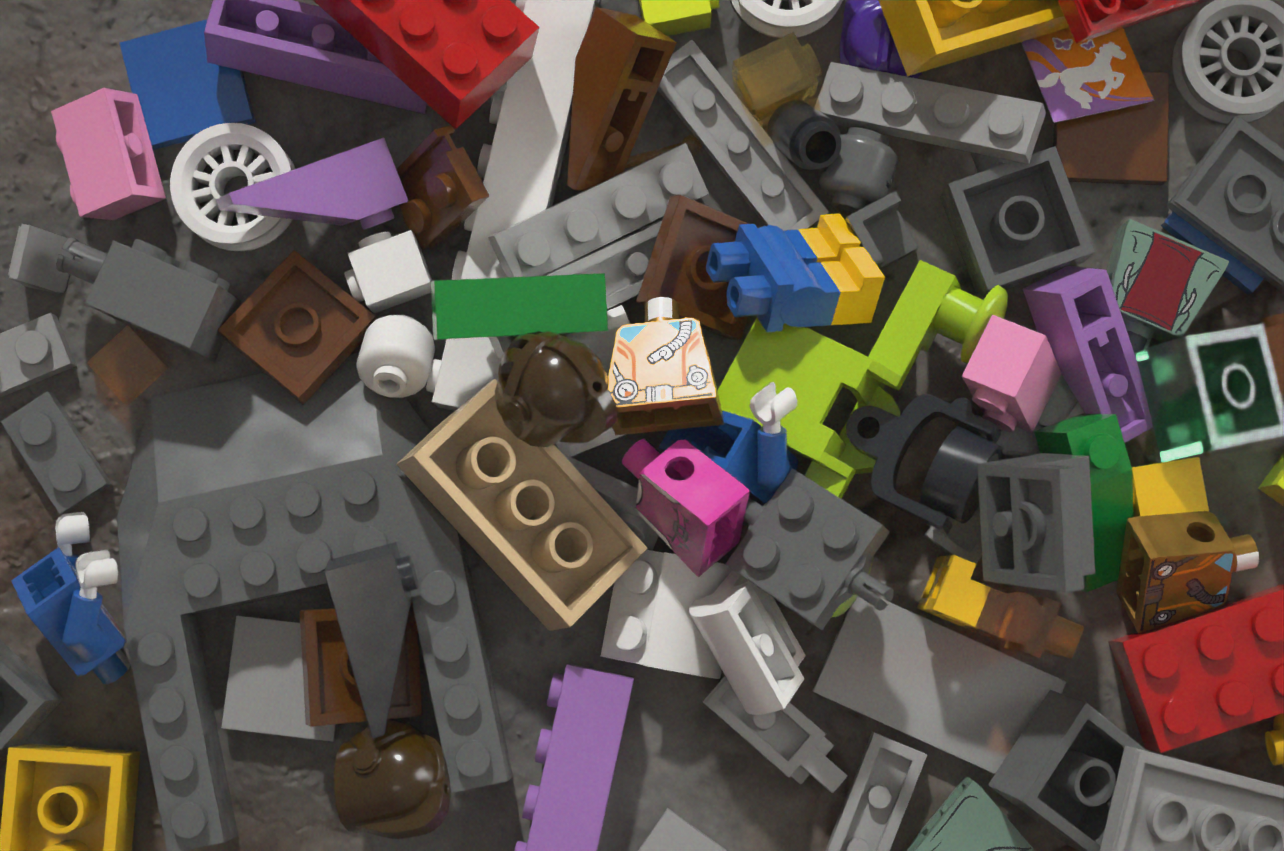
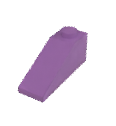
M385 138L233 191L216 199L221 211L341 226L360 220L363 230L394 219L391 207L408 201Z
M1066 266L1024 288L1023 291L1037 332L1046 335L1062 376L1086 414H1116L1124 443L1158 425L1107 270Z

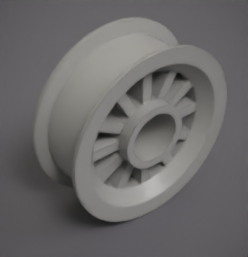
M1214 0L1202 8L1183 29L1173 50L1172 74L1181 97L1195 112L1218 123L1228 124L1236 115L1249 123L1264 117L1284 101V9L1271 0ZM1231 23H1235L1234 30L1231 26ZM1248 26L1255 28L1253 33H1248ZM1262 34L1268 40L1267 42L1263 43L1259 39ZM1235 49L1242 52L1248 60V70H1239L1233 67L1227 58V50ZM1274 51L1275 56H1268L1266 53ZM1201 63H1207L1210 66L1202 69ZM1214 76L1217 81L1212 85L1207 78ZM1224 85L1228 86V94L1220 91ZM1242 90L1246 97H1241Z

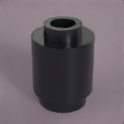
M792 100L782 104L774 111L768 123L767 134L777 149L803 169L815 170L825 168L831 165L840 153L842 144L838 126L830 118L804 101Z

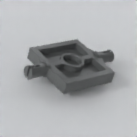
M793 468L773 497L764 506L748 497L744 522L750 526L746 536L727 561L726 565L821 630H823L839 605L851 598L853 594L874 606L878 611H882L888 606L886 602L872 593L871 590H874L890 602L893 598L894 590L868 574L874 554L890 533L882 524Z

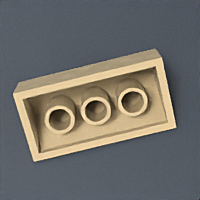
M493 379L436 426L396 465L549 631L569 628L648 548L554 444L549 447L531 446L518 439L507 428L497 410L495 398L497 380Z

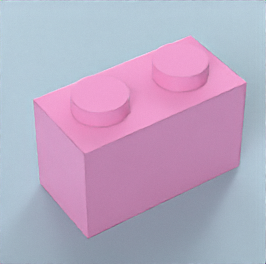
M102 88L51 111L57 131L56 142L64 157L71 183L70 194L77 206L79 217L116 220L166 199L138 94Z
M992 315L962 378L973 396V402L978 405L983 413L982 418L997 424L999 429L1007 432H1013L1015 427H1019L1033 433L1062 373L1046 335Z

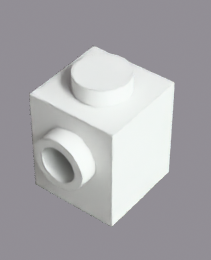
M411 230L391 237L390 232H381L368 236L358 243L360 249L348 253L353 269L346 271L345 277L351 294L357 302L365 300L366 306L374 314L431 293L430 281L433 280L419 242Z

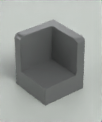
M896 191L847 216L845 220L861 242L860 247L866 249L880 270L914 253L919 248L897 209L901 199Z

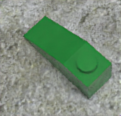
M1082 413L1036 430L1034 433L1040 453L1089 456L1095 574L1083 576L1084 589L1081 590L1089 592L1118 580L1127 518L1133 517V480L1131 463L1116 414Z

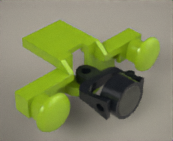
M920 260L869 356L863 355L807 327H793L784 323L782 331L766 332L758 318H756L717 390L722 410L755 420L763 426L750 409V401L753 396L771 382L775 383L777 395L787 387L791 388L796 394L797 406L780 420V424L787 430V448L812 460L805 477L842 499L855 474L872 472V491L881 501L948 535L953 526L948 517L960 523H967L979 508L977 463L1001 460L1003 447L996 444L1001 435L997 424L976 414L971 402L967 398H957L950 404L931 394H923L916 397L902 413L893 397L883 388L885 385H888L898 391L900 390L920 351L928 352L937 333L962 344L961 362L969 363L991 316L994 315L1005 319L1008 294L1003 287L996 285L984 300L961 290L955 275ZM843 386L851 390L858 401L840 435H838L835 430L822 424ZM944 417L956 423V427L943 442L929 468L920 495L922 504H919L897 493L896 480L899 468L908 447L919 431L934 418ZM873 428H880L875 437L865 438L864 430L869 431ZM872 559L871 566H870V570H869V573H868V574H870V572H871V568H872V564H873V559ZM853 594L851 598L839 605L832 617L844 614L858 596Z

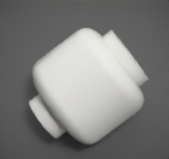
M388 315L376 319L366 329L356 365L360 379L369 389L386 397L404 398L416 394L426 385L435 353L433 336L424 325L406 315Z

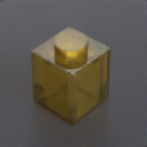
M794 32L734 60L732 76L757 122L772 116L779 106L788 101H803L814 96L818 85L816 76L822 74L819 61L809 44L801 47Z

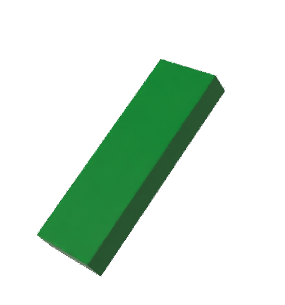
M605 273L430 281L434 340L519 336L536 331H549L557 334L608 331Z

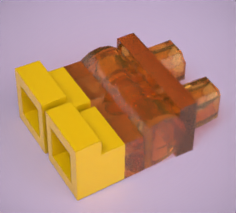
M956 555L937 557L917 609L989 639L1007 641L1004 649L1019 655L1040 658L1042 652H1045L1054 657L1062 656L1072 659L1084 626L1057 616L1061 603L1047 597H1032L1028 593L1019 591H998L971 579L976 566L975 563Z

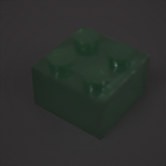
M1264 324L1184 336L1135 351L1162 463L1284 436V405Z

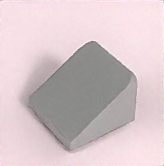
M22 224L18 229L8 272L9 278L26 287L59 294L64 293L69 274L58 271L56 263L59 254L73 259L74 255L62 249V246L69 238L31 225Z

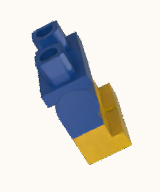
M840 213L820 215L817 228L783 231V229L773 225L757 228L755 224H740L735 242L713 243L711 245L706 265V271L713 283L729 282L726 293L727 306L734 317L756 316L766 332L782 331L784 323L793 327L871 323L885 279L884 274L866 249L860 247L861 242Z

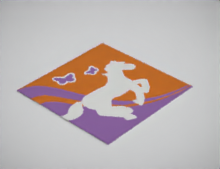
M1070 28L1021 42L1054 123L1154 101L1124 29L1079 43L1075 42Z

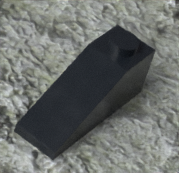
M396 542L331 559L328 561L324 571L372 738L382 736L385 732L412 596L410 591L419 589L411 556L400 557Z

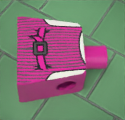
M641 439L626 452L622 459V464L639 479L636 509L639 515L692 572L700 577L739 543L750 490L686 440L676 441L661 453L648 440Z

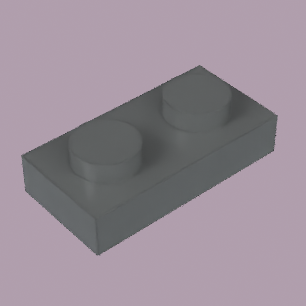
M46 391L1 421L60 515L72 512L112 485L54 393Z

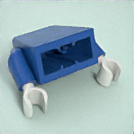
M771 382L756 393L750 401V409L753 415L763 426L755 420L722 410L724 425L668 430L659 449L664 452L678 440L688 441L750 490L749 497L764 506L773 497L791 469L796 470L798 467V459L787 450V430L780 424V420L796 408V394L791 388L787 387L777 395L775 383Z
M84 512L66 513L56 520L57 549L11 580L28 617L75 674L79 677L92 670L103 684H109L123 676L130 667V661L120 650L127 641L115 620L102 604L103 596L97 592L98 586L117 583V563L114 559H110L108 550L85 553L81 556L72 554L71 544L90 542L88 517Z

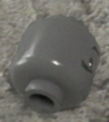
M850 127L847 129L846 134L840 135L842 145L837 159L831 165L821 169L818 182L822 190L833 197L831 203L833 207L845 212L855 213L890 193L898 166V157L896 152L889 147L890 139L872 130Z

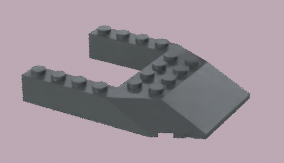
M359 353L350 354L304 405L265 373L150 397L118 512L117 524L124 630L167 851L192 850L224 843L238 836L195 615L327 587L328 583L324 571L329 560L394 542L397 543L400 557L411 556L418 580L419 589L410 591L442 751L447 763L451 793L506 782L513 777L464 538L396 465L431 430L405 397H386L377 394L363 383L358 375L356 365Z

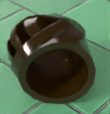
M536 331L516 337L502 355L495 389L497 410L507 428L518 439L527 444L537 447H549L558 442H590L612 427L617 421L618 416L616 402L608 390V375L600 358L586 344L570 340L557 333Z
M387 720L384 735L372 738L370 727L368 726L362 732L358 731L349 741L340 745L336 754L334 768V793L340 822L347 831L353 833L365 832L389 839H404L433 832L442 824L447 816L451 798L450 779L442 746L436 739L424 734L411 724Z

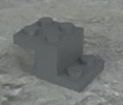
M1006 451L1003 452L1001 460L977 463L983 580L1059 592L1084 589L1083 576L1095 574L1089 456Z

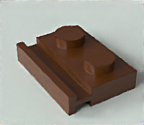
M452 125L433 130L396 169L408 199L407 202L399 204V207L403 212V218L407 227L416 236L422 250L439 245L489 197L464 147L456 149L451 139V136L455 133Z

